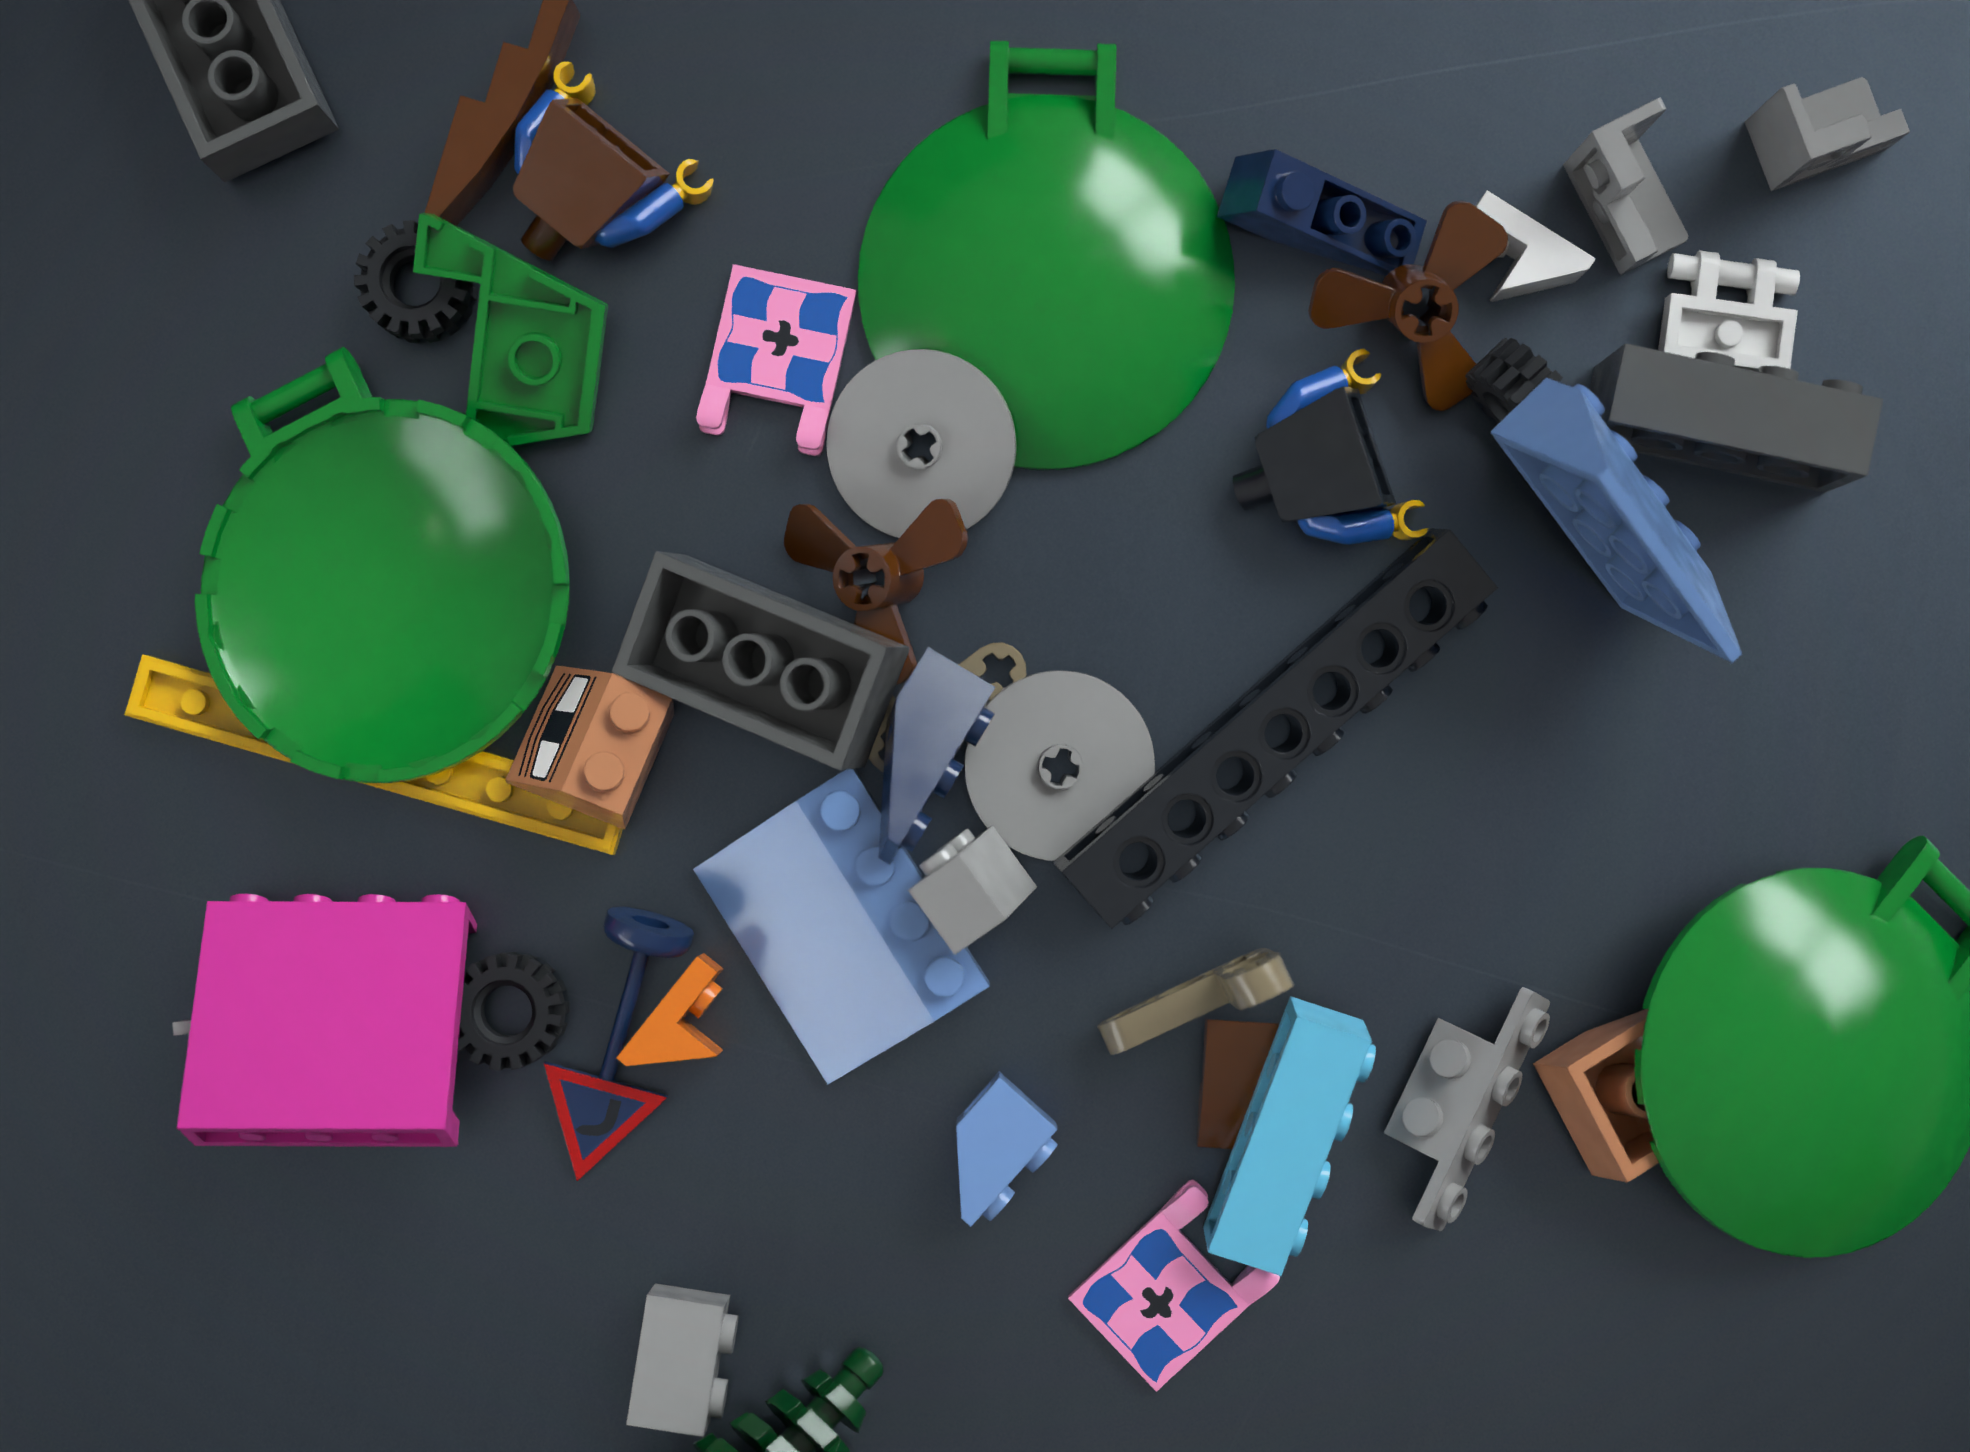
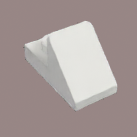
M1488 190L1475 205L1500 223L1506 230L1508 244L1505 251L1498 257L1502 258L1506 254L1514 259V262L1489 301H1499L1575 283L1590 269L1596 259Z

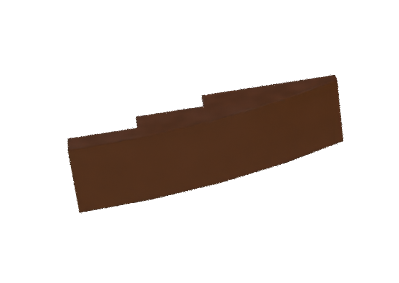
M573 0L542 1L528 49L503 42L485 102L460 95L425 213L434 214L457 226L493 186L515 153V127L544 91L552 89L554 85L553 72L560 62H564L581 16Z

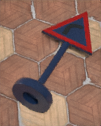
M612 907L606 912L603 926L606 936L615 944L634 951L599 1076L544 1062L577 1181L668 1098V1095L615 1081L620 1062L616 1057L624 1048L649 956L661 958L680 957L689 951L694 937L693 930L684 923L655 912L629 907Z

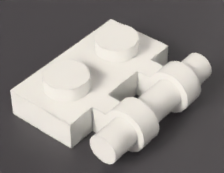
M1701 250L1695 256L1672 253L1668 263L1667 277L1690 281L1692 290L1691 295L1671 293L1665 298L1658 351L1695 358V354L1698 352L1724 354L1735 359L1734 367L1756 372L1759 371L1761 366H1779L1790 369L1798 310L1773 307L1774 293L1796 294L1800 282V272L1798 270L1777 268L1776 261L1754 258L1751 264L1720 260L1719 253ZM1717 286L1746 289L1748 295L1747 303L1716 299Z

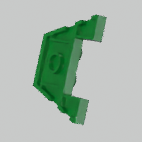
M419 214L413 273L480 284L466 413H459L489 428L510 446L590 433L593 430L608 304L434 214Z

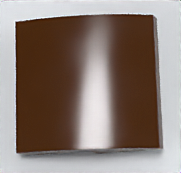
M1205 1019L1203 1074L1199 1090L1197 1147L1233 1149L1280 1023Z

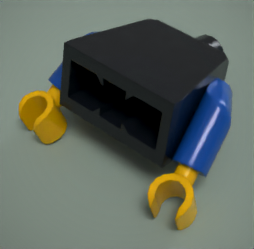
M1358 349L1347 358L1341 368L1332 366L1295 381L1290 385L1267 415V429L1255 437V445L1262 465L1233 475L1234 491L1244 510L1247 511L1274 501L1282 522H1298L1299 527L1308 536L1345 545L1389 539L1392 535L1400 540H1410L1424 536L1428 532V528L1412 531L1408 529L1404 522L1406 510L1425 506L1420 500L1399 503L1390 511L1384 508L1396 504L1360 395L1368 392L1378 382L1381 373L1366 379L1359 377L1353 368V365H1357L1367 359L1370 355L1369 351Z

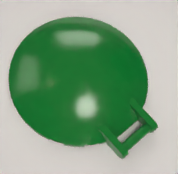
M990 40L988 104L959 115L939 127L904 158L886 182L874 204L861 245L858 268L859 306L863 328L875 360L900 351L930 349L960 357L982 371L998 388L1011 412L1016 433L1014 468L1046 471L1090 466L1118 457L1121 453L1159 434L1190 405L1209 378L1219 359L1230 326L1235 293L1234 259L1225 221L1217 217L1219 206L1200 172L1179 148L1146 122L1115 108L1116 44L1097 43V50L1009 47V41ZM1008 73L1096 76L1095 96L1008 93Z
M341 347L326 355V363L256 400L248 396L231 405L232 415L251 457L239 469L243 475L234 485L223 506L216 505L205 531L199 552L200 555L205 556L201 577V594H195L197 629L202 652L219 692L235 716L257 739L266 741L276 751L291 759L290 762L314 773L335 779L362 783L410 781L438 774L482 752L500 738L522 716L535 699L549 675L565 630L570 582L567 549L561 525L543 485L526 461L506 441L472 418L439 404L420 399L412 401L372 397L356 360L345 347ZM337 388L340 398L273 432L269 422Z
M1917 836L1904 844L1877 879L1850 871L1831 868H1794L1776 871V874L1763 877L1750 884H1740L1714 899L1685 926L1665 953L1652 978L1642 1007L1648 1010L1644 1026L1642 1049H1635L1638 1104L1645 1105L1650 1130L1654 1138L1649 1143L1663 1172L1682 1198L1711 1225L1736 1240L1780 1255L1803 1258L1831 1257L1870 1247L1896 1234L1930 1207L1947 1187L1970 1147V890L1938 859L1940 851L1925 836ZM1922 880L1968 925L1956 941L1910 896Z

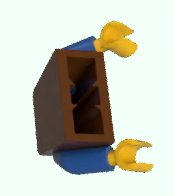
M567 61L560 62L553 72L556 89L554 91H544L515 127L514 170L518 176L513 185V194L519 201L537 214L521 237V242L533 254L547 261H552L566 240L581 249L598 245L614 248L648 235L683 209V201L692 205L701 204L706 201L711 195L714 181L710 179L700 188H691L686 185L683 179L691 175L698 168L697 160L687 159L679 165L675 183L673 185L664 183L670 173L587 106L595 95V85L591 73L585 76L580 85L575 87L566 86L575 74L573 64Z

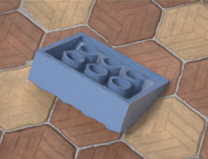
M1545 378L1490 433L1622 609L1733 663L1742 653L1712 572L1697 553V550L1701 547L1700 541L1687 526L1673 519L1665 506L1670 501L1663 489L1652 479L1642 475L1633 461L1638 456L1631 444L1620 434L1610 430L1600 416L1605 412V409L1600 400L1581 384L1571 387Z
M856 769L842 771L693 869L827 1085L990 987L987 977L968 947L954 955L908 891L923 876L907 850L901 846L890 865L879 859L881 809Z

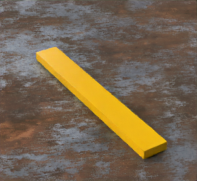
M142 654L125 716L292 763L290 762L291 759L276 751L266 741L257 739L242 724L222 697L209 672ZM485 751L450 769L416 780L395 783H362L610 855H616L623 831L619 827L506 783V777L514 760Z

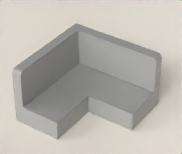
M1863 77L1803 99L1796 84H1790L1780 88L1745 121L1771 191L1884 151L1910 133L1901 109L1882 116L1880 115L1868 81Z
M1657 98L1592 131L1563 164L1620 276L1682 245L1688 239V233L1639 141V138L1665 112L1666 107L1661 98Z

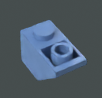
M998 1072L960 1114L956 1122L961 1218L970 1227L981 1215L989 1221L994 1219L1015 1193L1008 1186L1024 1167L1032 1173L1035 1172L1058 1145L1051 1138L1058 1130L1056 1122L1001 1072Z

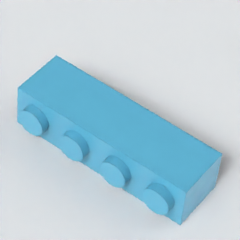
M1290 996L1203 1225L1208 1253L1282 1276L1289 1255L1297 1257L1300 1254L1308 1231V1220L1304 1219L1310 1200L1311 1198L1320 1199L1328 1183L1330 1162L1326 1161L1332 1143L1334 1140L1342 1141L1345 1138L1351 1123L1353 1105L1348 1102L1356 1081L1364 1083L1367 1080L1374 1064L1376 1047L1371 1044V1037L1362 1019Z

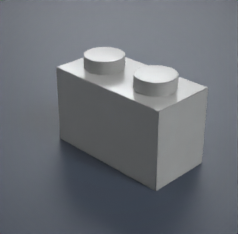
M992 825L977 837H974L967 828L940 847L935 854L919 865L925 876L908 891L955 955L1006 920L1037 886Z
M654 1284L646 1297L626 1425L704 1437L711 1422V1417L722 1419L728 1390V1379L717 1378L721 1353L732 1355L738 1326V1315L728 1314L730 1295Z

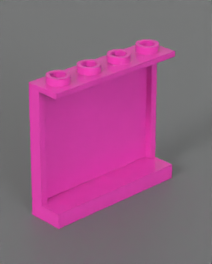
M236 894L231 896L229 901H207L177 1129L195 1146L458 1147L460 1121L452 1111L468 933H477V923L467 903L460 902L452 896L439 894L424 896L421 902H396L391 897L378 894L362 895L358 897L357 902H333L328 897L316 894L297 895L294 897L293 902L268 901V899L254 894Z

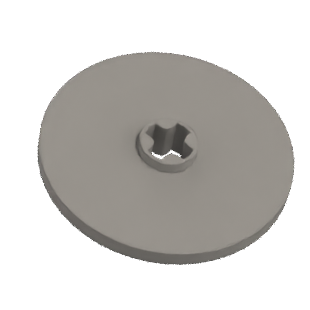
M912 349L886 355L863 368L841 392L831 413L827 430L829 468L838 491L849 507L861 519L883 533L900 538L933 500L944 498L955 502L967 530L984 518L995 507L1009 484L1016 459L1015 426L1008 405L998 388L982 371L971 363L950 353L938 350ZM913 428L920 436L929 432L934 435L937 442L930 447V452L934 457L931 462H928L923 455L914 459L909 456L906 449L913 443L912 437L909 434Z
M1055 670L1039 672L1026 676L1003 688L985 706V708L994 712L995 715L975 747L967 742L965 749L964 774L966 787L974 809L987 828L993 825L1010 848L1033 858L1055 861L1152 777L1155 772L1152 740L1143 718L1133 704L1108 683L1096 677L1074 671ZM1060 748L1068 749V759L1076 765L1074 774H1063L1059 783L1051 782V772L1042 766L1045 756L1055 758Z

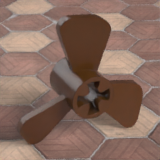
M1467 201L1452 202L1445 207L1424 266L1415 264L1399 266L1392 270L1382 283L1339 268L1325 270L1315 280L1308 310L1309 317L1315 325L1323 329L1386 318L1403 335L1417 342L1425 401L1435 410H1447L1473 392L1467 387V378L1465 376L1476 365L1475 361L1450 332L1456 323L1459 312L1458 300L1453 290L1505 251L1508 244L1506 230L1500 223L1475 205ZM1421 288L1431 289L1429 290V300L1427 303L1429 309L1424 315L1419 318L1412 314L1403 315L1405 300L1417 304L1422 300Z
M947 498L933 500L896 542L856 547L815 506L811 504H798L794 506L790 511L784 534V547L787 554L798 563L833 572V585L837 596L847 607L857 611L854 621L855 625L910 647L896 685L907 682L917 666V661L897 606L909 603L919 594L924 582V569L957 559L965 551L968 535L957 505L954 501ZM883 570L885 584L875 585L877 582L876 572Z

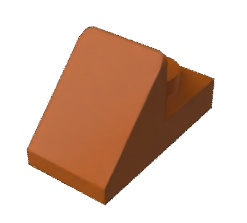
M705 953L698 955L616 1059L625 1066L718 1056L723 1051L722 1048L684 1018L690 1012L699 1019L716 999L723 988L716 984L714 980L723 968Z

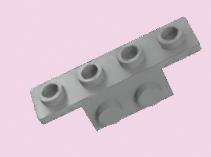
M1525 987L1520 989L1495 1044L1440 1018L1437 1019L1384 1131V1134L1439 1161L1413 1215L1412 1220L1427 1228L1442 1231L1447 1222H1454L1461 1213L1468 1194L1467 1189L1464 1188L1474 1164H1481L1492 1148L1495 1131L1491 1128L1502 1106H1508L1519 1091L1522 1082V1072L1519 1069L1529 1048H1535L1540 1044L1548 1029L1550 1015L1546 1012L1550 1001Z

